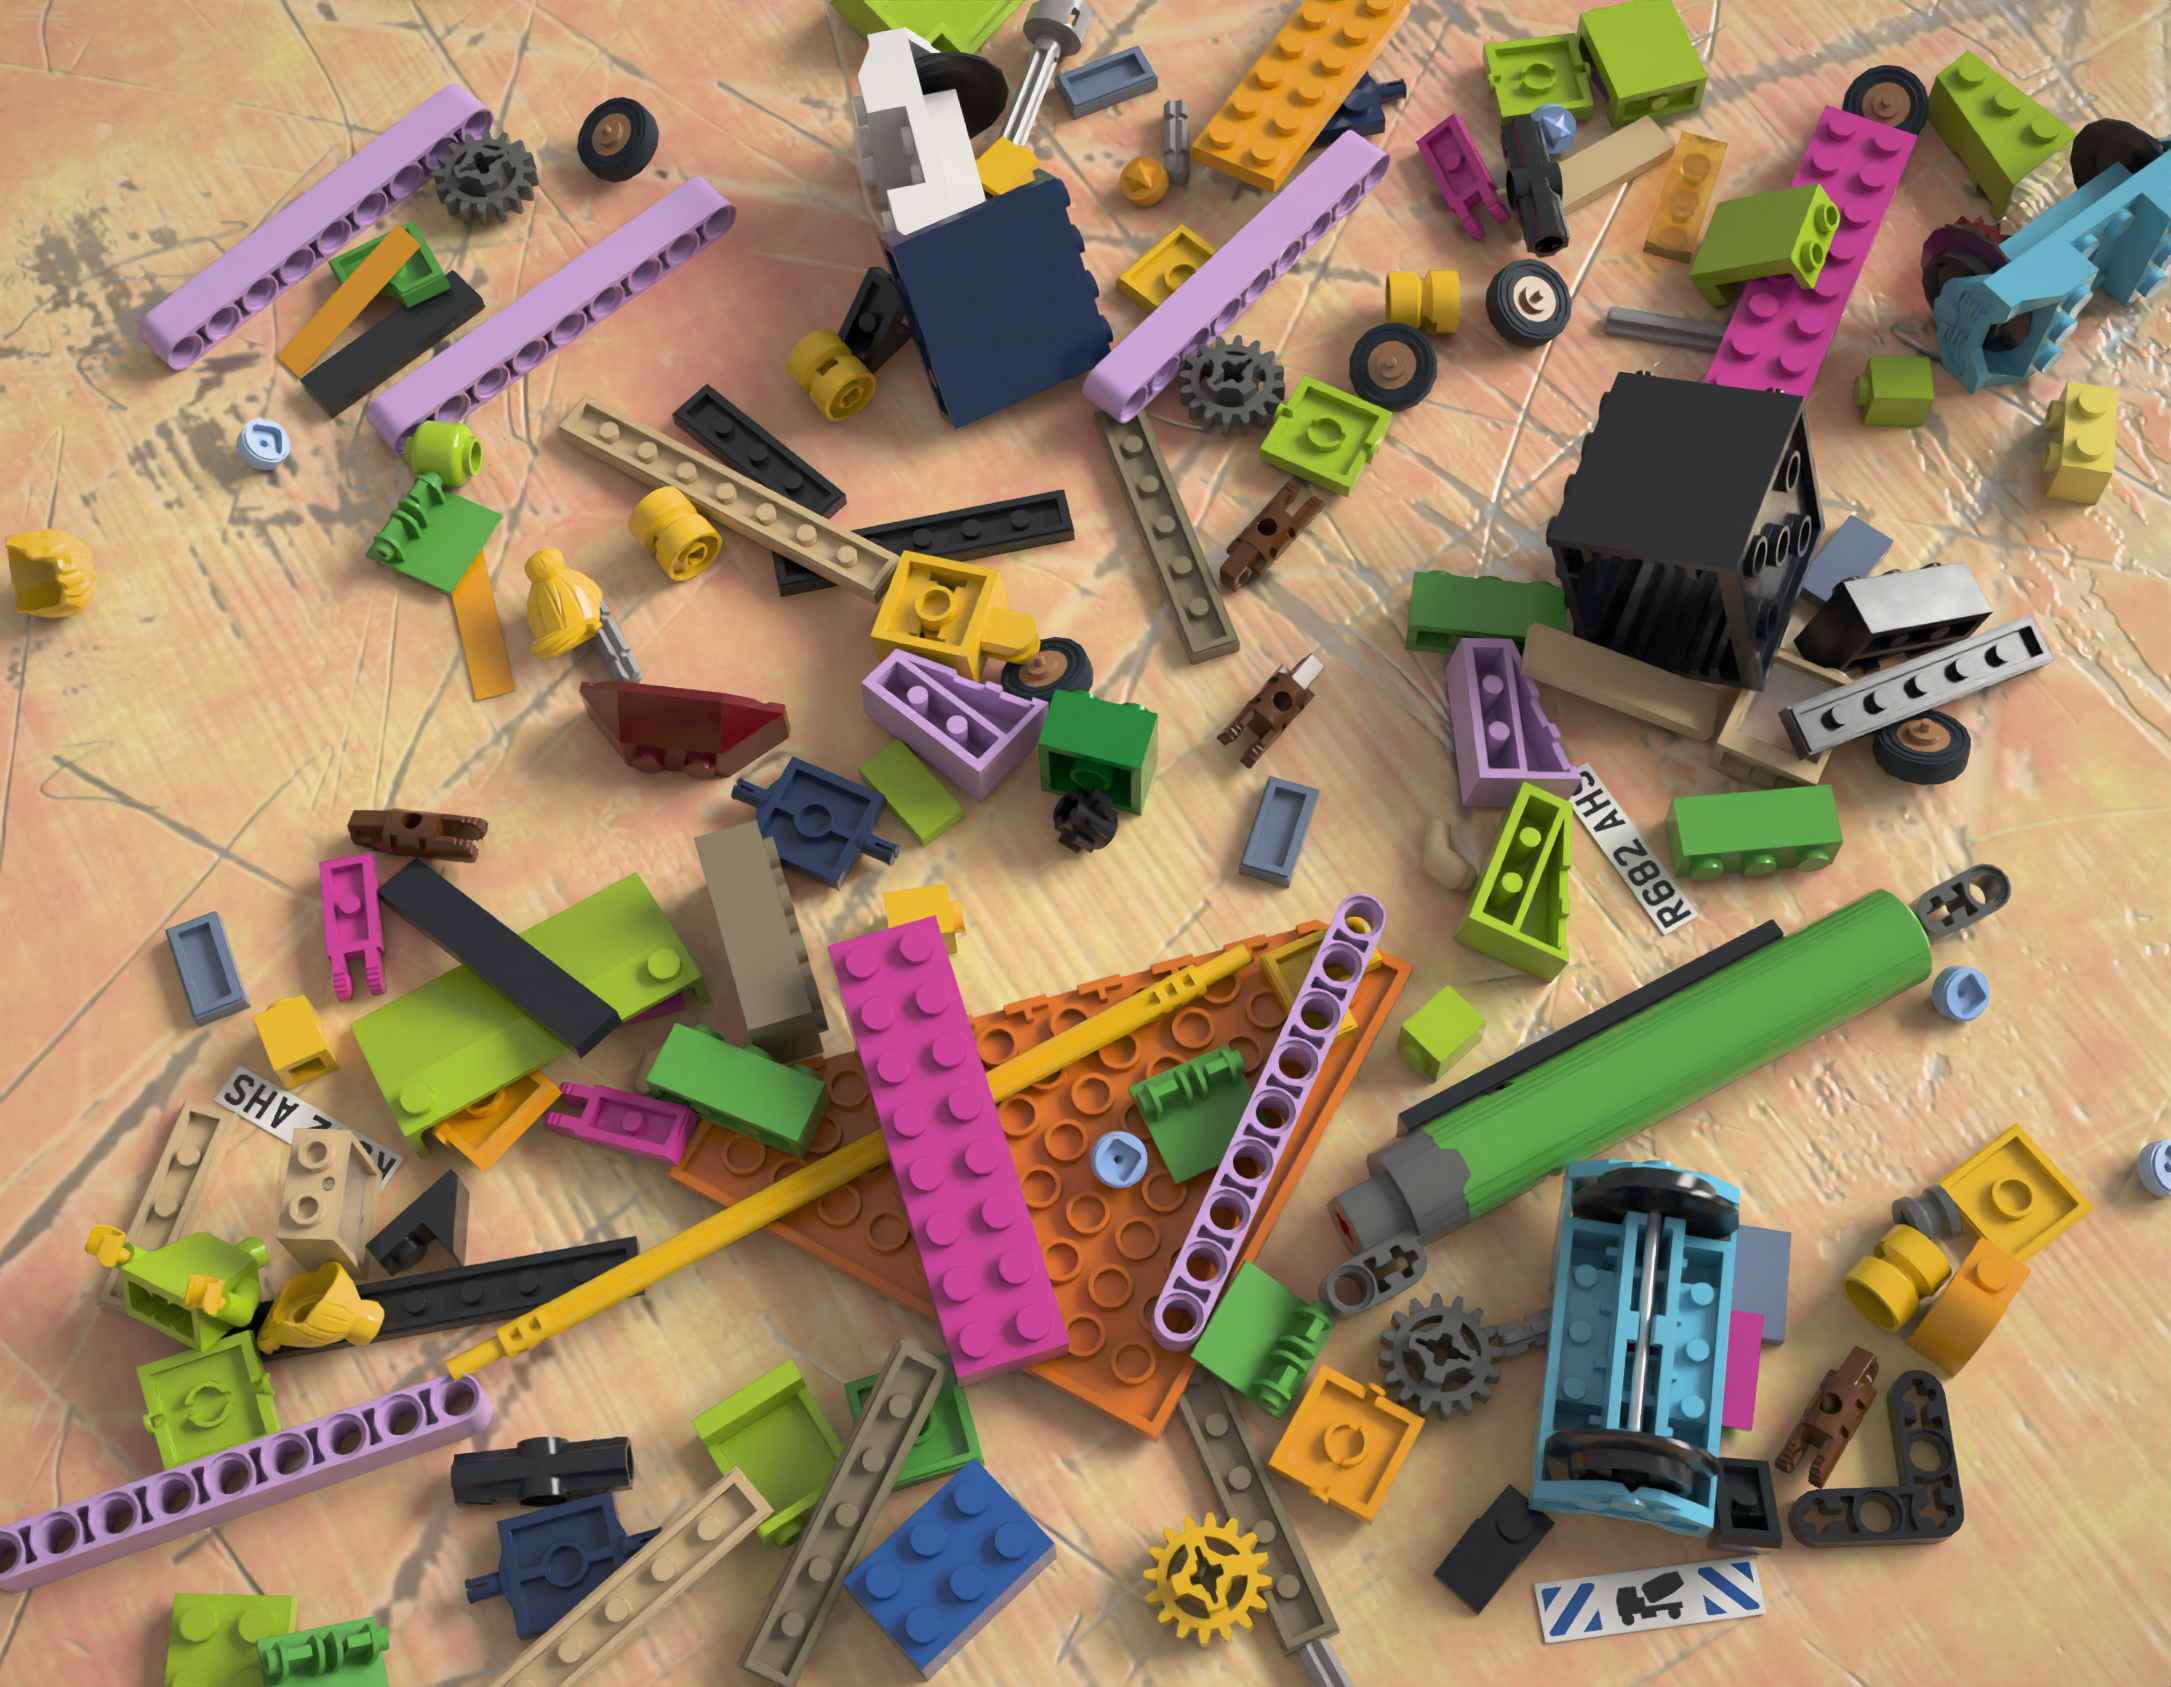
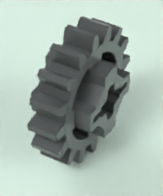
M484 130L480 140H475L470 133L466 134L465 145L459 146L451 142L449 148L452 155L438 156L437 160L440 169L433 171V177L437 185L435 189L441 204H446L448 213L452 217L461 212L465 224L469 225L475 217H480L483 226H488L491 217L498 216L502 223L508 222L506 212L513 210L521 214L524 212L521 200L533 201L535 198L532 187L539 185V179L533 155L531 152H526L523 141L518 140L511 144L509 135L506 132H503L497 140L492 139L489 130Z
M1236 335L1233 344L1226 345L1224 339L1218 336L1216 337L1215 348L1210 349L1207 345L1201 343L1198 345V358L1187 355L1185 358V371H1180L1179 374L1181 406H1189L1188 418L1191 421L1201 417L1204 418L1203 430L1208 432L1215 425L1222 426V435L1228 437L1231 428L1238 427L1242 435L1246 436L1249 433V424L1254 422L1263 429L1267 426V414L1274 416L1280 401L1284 400L1285 397L1284 367L1282 365H1275L1276 353L1273 350L1260 354V341L1255 340L1247 347L1242 345V336ZM1204 376H1206L1208 379L1205 380V388L1201 390L1200 383ZM1263 382L1264 390L1259 396L1256 392H1258L1259 383Z
M1433 1293L1430 1307L1424 1308L1422 1303L1415 1297L1409 1303V1317L1399 1311H1395L1392 1314L1390 1322L1396 1331L1383 1330L1379 1343L1391 1350L1379 1353L1377 1364L1380 1367L1392 1369L1384 1377L1383 1385L1385 1389L1399 1386L1402 1391L1397 1404L1403 1407L1411 1400L1419 1403L1417 1409L1418 1416L1423 1419L1430 1408L1438 1409L1441 1421L1448 1422L1451 1409L1456 1406L1465 1417L1470 1416L1473 1410L1471 1398L1473 1397L1477 1401L1486 1404L1492 1393L1485 1383L1498 1384L1502 1375V1371L1490 1365L1502 1361L1504 1356V1348L1489 1345L1496 1338L1498 1329L1496 1325L1485 1328L1479 1325L1484 1312L1480 1307L1473 1310L1469 1315L1463 1312V1297L1457 1296L1451 1307L1443 1306L1440 1294ZM1441 1323L1440 1326L1425 1333L1416 1330L1426 1324ZM1460 1330L1470 1338L1476 1351L1467 1347L1460 1334ZM1437 1348L1448 1352L1444 1366H1438L1433 1363ZM1404 1363L1414 1366L1421 1380V1385L1410 1376ZM1454 1382L1465 1384L1464 1387L1455 1391L1440 1392L1441 1388Z

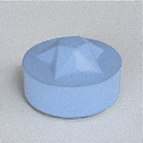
M1548 103L1541 105L1532 112L1531 118L1535 121H1541L1549 154L1562 152L1570 146L1576 135V121L1566 108L1559 104Z
M258 418L248 422L237 438V449L242 459L252 467L260 470H271L278 467L288 455L290 439L286 431L276 422Z
M1960 965L1947 967L1940 972L1932 987V1000L1936 1010L1946 1018L1963 1022L1979 1017L1986 1009L1990 998V987L1986 977L1977 969Z
M1111 1131L1103 1134L1095 1141L1090 1151L1089 1163L1093 1174L1099 1181L1110 1187L1126 1188L1139 1181L1145 1173L1147 1152L1142 1142L1134 1135L1123 1131Z
M2171 1139L2147 1144L2141 1150L2138 1157V1173L2143 1185L2151 1193L2160 1197L2171 1196Z

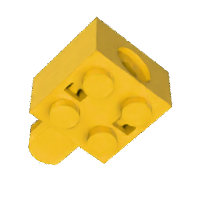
M903 550L870 634L880 664L897 648L956 669L958 676L978 683L988 658L1025 665L1035 653L1039 652L1041 642L1032 615L1007 610L1009 601L1000 570Z

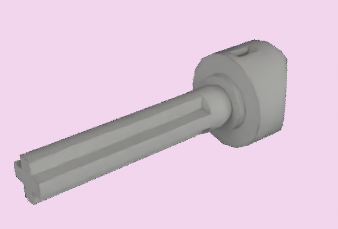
M1039 0L1031 5L1023 25V32L1034 47L998 139L1004 136L1017 146H1025L1059 56L1076 55L1082 48L1091 21V10L1083 0ZM1070 15H1075L1074 20L1069 24Z

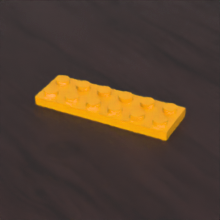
M1305 0L1192 144L1191 159L1266 191L1275 193L1408 17L1411 0Z

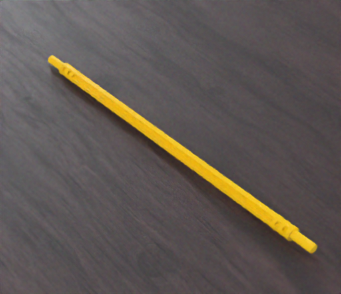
M1240 944L1197 968L1191 964L986 1072L994 1103L1002 1101L1149 1022L1206 994L1207 986L1252 963L1246 948ZM880 1129L552 1301L533 1309L512 1322L495 1329L496 1336L446 1361L451 1376L457 1382L464 1378L463 1374L471 1375L507 1355L512 1360L520 1354L537 1347L539 1344L554 1338L565 1330L888 1161Z

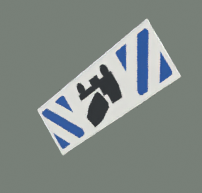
M1754 1555L1534 1584L1545 1644L1767 1614Z

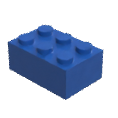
M973 1458L842 1582L849 1596L922 1677L928 1681L1057 1558L1055 1543L987 1470Z

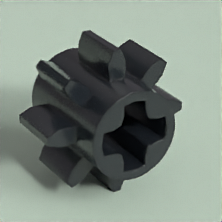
M1095 787L1089 793L1082 788H1079L1078 791L1066 793L1056 805L1053 813L1054 829L1062 833L1058 842L1077 854L1082 848L1092 853L1094 849L1100 850L1106 847L1112 841L1118 829V819L1116 817L1118 812L1110 807L1113 799Z

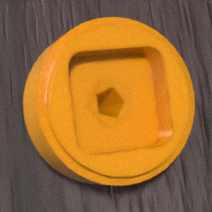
M1139 156L1131 160L1124 167L1120 175L1119 185L1122 193L1133 204L1146 207L1155 204L1164 196L1169 185V175L1167 170L1155 158Z

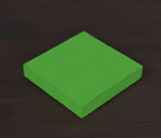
M947 1354L936 1356L950 1363ZM950 1369L890 1493L956 1474L973 1458L982 1466L985 1465L964 1387L957 1388L952 1369ZM880 1373L844 1383L854 1425Z

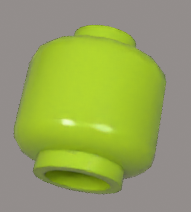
M425 421L418 426L414 436H410L406 440L404 459L407 466H412L415 476L433 471L443 479L444 482L441 486L463 487L470 481L472 476H477L481 469L483 457L482 444L479 437H474L467 425L454 422Z

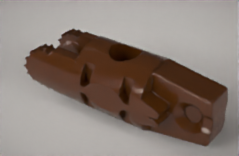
M1290 479L1227 547L1226 553L1230 556L1220 567V582L1233 592H1236L1254 573L1261 577L1317 517L1326 504L1316 496L1310 497L1291 516L1285 510L1296 499L1300 491V484Z
M1312 653L1299 661L1291 671L1284 664L1281 665L1259 692L1247 702L1221 731L1217 739L1226 746L1228 743L1234 742L1247 725L1251 731L1259 736L1244 751L1240 759L1248 769H1251L1292 720L1314 698L1315 694L1308 687L1325 669V665Z
M397 808L388 810H353L347 824L354 845L372 848L373 851L389 855L463 863L476 862L479 849L476 848L477 845L473 844V840H483L488 829V823L482 818Z
M1854 1346L1838 1371L1833 1369L1828 1371L1820 1384V1388L1815 1392L1803 1416L1799 1419L1777 1456L1774 1464L1777 1469L1788 1474L1792 1473L1809 1445L1812 1444L1820 1450L1816 1459L1811 1464L1808 1482L1820 1489L1824 1487L1844 1453L1848 1442L1852 1439L1877 1395V1389L1871 1387L1879 1372V1364L1876 1362L1877 1357L1874 1353Z

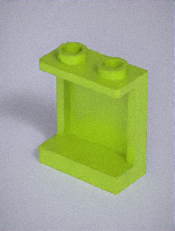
M1634 0L1606 8H1595L1580 14L1576 34L1579 50H1589L1610 96L1606 117L1612 129L1627 126L1647 114L1651 119H1656L1700 108L1708 76L1672 0Z
M1819 183L1718 202L1689 277L1711 307L1728 305L1738 281L1790 273L1803 290L1812 289L1815 287L1833 236L1839 226L1840 213L1838 208L1830 200Z
M789 1359L691 1420L723 1477L735 1466H738L775 1510L770 1517L755 1529L767 1551L777 1544L780 1549H784L797 1543L843 1449V1445L806 1387L803 1377L793 1361Z

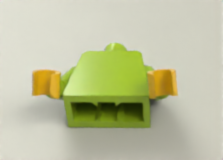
M104 1224L93 1225L84 1250L88 1254L96 1256L102 1265L115 1267V1269L121 1271L127 1315L201 1353L209 1349L233 1327H244L251 1322L262 1295L258 1270L269 1262L268 1251L258 1238L250 1236L233 1246L206 1232H196L163 1248L147 1251L131 1243H124L127 1235L115 1227Z

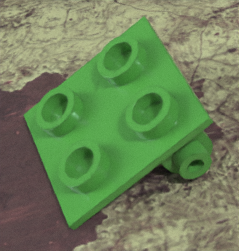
M428 471L424 475L416 476L414 479L415 484L406 497L399 500V507L393 509L390 513V520L383 530L374 536V543L365 555L369 559L451 595L503 519V515L442 489L440 486L444 482L437 473Z
M1228 1044L1128 1087L1175 1185L1220 1166L1252 1097L1253 1092L1242 1072L1246 1070L1244 1060L1238 1050L1231 1051ZM1262 1109L1258 1110L1256 1117L1260 1124L1271 1129Z
M1244 1260L1189 1357L1280 1421L1283 1419L1336 1323L1329 1319L1333 1310L1319 1300H1313L1309 1305L1248 1260Z
M375 1616L260 1639L255 1642L264 1687H389L382 1651L389 1649V1636L385 1626L377 1627Z

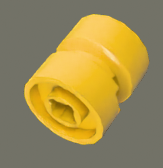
M1429 270L1425 278H1420L1416 271H1388L1385 287L1386 323H1403L1418 330L1420 327H1425L1429 334L1457 333L1460 316V288L1457 270Z
M822 328L802 338L794 346L786 361L787 374L806 394H810L811 401L830 421L840 422L849 419L864 408L875 393L877 386L876 377L856 356H852L851 349L831 329Z
M665 486L654 490L635 506L629 516V532L645 550L650 553H656L654 560L675 581H686L696 577L708 568L720 552L722 546L721 535L703 516L697 514L696 508L674 486Z
M1896 1224L1873 1248L1874 1257L1864 1256L1842 1278L1841 1287L1847 1299L1864 1318L1886 1332L1896 1333L1920 1309L1919 1300H1922L1924 1297H1932L1952 1277V1269L1943 1253L1925 1235L1907 1225Z

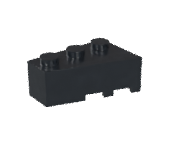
M1965 561L1946 565L1934 562L1917 570L1902 572L1900 569H1893L1880 576L1863 579L1860 576H1852L1842 580L1832 589L1833 595L1793 641L1803 660L1823 668L1837 669L1843 673L1861 668L1864 676L1880 670L1881 666L1878 662L1880 660L1904 652L1909 661L1969 638L1994 611Z

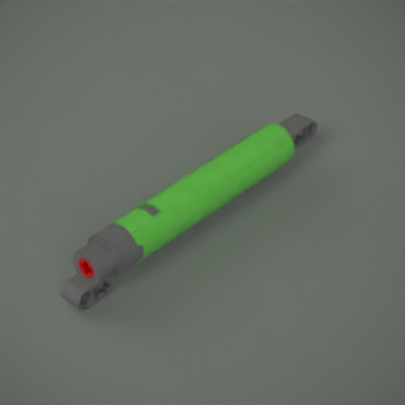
M1976 865L1931 888L1908 905L1884 889L1872 890L1505 1082L1502 1090H1493L1485 1095H1480L1369 1153L1366 1162L1371 1178L1335 1196L1326 1204L1338 1234L1354 1258L1340 1264L1323 1278L1319 1285V1301L1325 1303L1333 1310L1331 1316L1335 1319L1348 1320L1359 1316L1402 1293L1422 1279L1427 1268V1257L1423 1248L1533 1190L1535 1186L1545 1182L1547 1175L1559 1176L1565 1173L1569 1162L1587 1161L1924 982L1932 972V957L1929 947L1969 928L2003 907L2011 895V884L2008 876L1994 865ZM1970 884L1980 888L1985 897V904L1973 898L1970 892ZM1946 906L1950 914L1941 920L1931 922L1927 915ZM1402 1256L1405 1258L1408 1266L1401 1271L1402 1274L1399 1271L1394 1272L1376 1282L1372 1272L1387 1264L1392 1257L1394 1259ZM1348 1277L1357 1283L1361 1292L1357 1305H1345L1336 1297L1334 1287L1337 1278Z

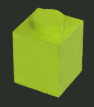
M1869 357L1863 375L1856 376L1853 387L1854 405L1861 406L1863 425L1923 426L1934 401L1930 357Z
M1447 984L1401 1025L1397 1046L1400 1048L1399 1053L1412 1070L1419 1074L1425 1072L1434 1082H1437L1481 1042L1487 1021Z

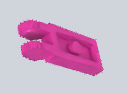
M1455 113L1416 141L1451 211L1458 215L1466 231L1474 241L1479 242L1487 236L1482 222L1471 209L1482 200L1487 205L1488 212L1492 218L1498 221L1499 224L1502 225L1511 218L1505 203L1496 192L1498 187L1462 119Z
M373 853L321 861L319 868L326 953L332 964L336 997L339 1002L353 999L354 985L348 962L365 959L367 970L366 983L373 996L385 994L386 977L382 956L385 955L381 902L377 893L379 888L377 860Z
M565 1081L559 1086V1090L562 1092L559 1097L570 1105L585 1108L582 1116L579 1119L560 1113L548 1112L543 1125L553 1133L580 1140L583 1143L678 1166L699 1116L693 1109L686 1106L596 1084L592 1088Z

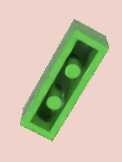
M1433 570L1427 573L1414 571L1405 650L1453 655L1461 638L1512 639L1521 658H1523L1527 629L1535 622L1565 632L1567 608L1564 604L1565 593L1563 587L1554 586L1545 581L1521 583L1503 581L1495 576L1474 578L1455 576L1441 570Z
M1831 784L1672 798L1664 820L1675 878L1692 877L1696 881H1708L1716 879L1722 874L1744 872L1748 876H1763L1773 872L1775 869L1795 867L1802 872L1817 871L1833 863L1843 844Z
M678 1023L674 1024L646 1079L654 1099L693 1109L699 1118L800 1159H804L831 1104L827 1084L823 1081V1077L815 1070L800 1064H794L791 1069L774 1062L773 1057L759 1047L745 1044L741 1049L724 1042V1038L713 1029L699 1024L694 1025L693 1029Z

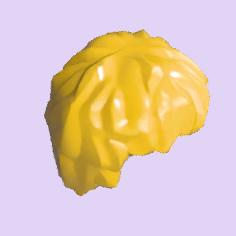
M41 529L6 536L5 548L8 550L9 570L11 572L15 601L17 602L15 605L16 612L28 613L36 617L59 618L77 615L90 604L97 587V573L94 570L92 552L83 541L59 529Z

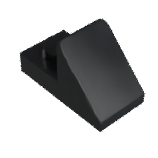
M869 267L838 333L841 340L851 349L852 356H856L872 374L912 337L910 328L902 323L905 314L891 274L881 267Z
M450 1169L369 1241L365 1247L391 1277L395 1276L401 1269L407 1270L416 1265L425 1256L428 1245L434 1239L463 1267L466 1257L469 1191L459 1176Z
M1719 1457L1720 1470L1717 1475L1713 1529L1708 1534L1707 1550L1767 1555L1780 1550L1783 1538L1768 1461Z
M1511 1484L1506 1487L1480 1519L1476 1518L1433 1574L1437 1580L1477 1615L1484 1610L1555 1525V1522L1542 1511L1528 1509L1529 1500Z

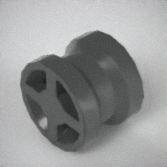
M1932 1185L1925 1188L1918 1198L1912 1199L1904 1196L1894 1200L1892 1203V1215L1895 1225L1904 1224L1912 1227L1931 1241L1937 1239L1950 1241L1961 1235L1962 1226L1957 1208L1949 1194L1940 1185Z

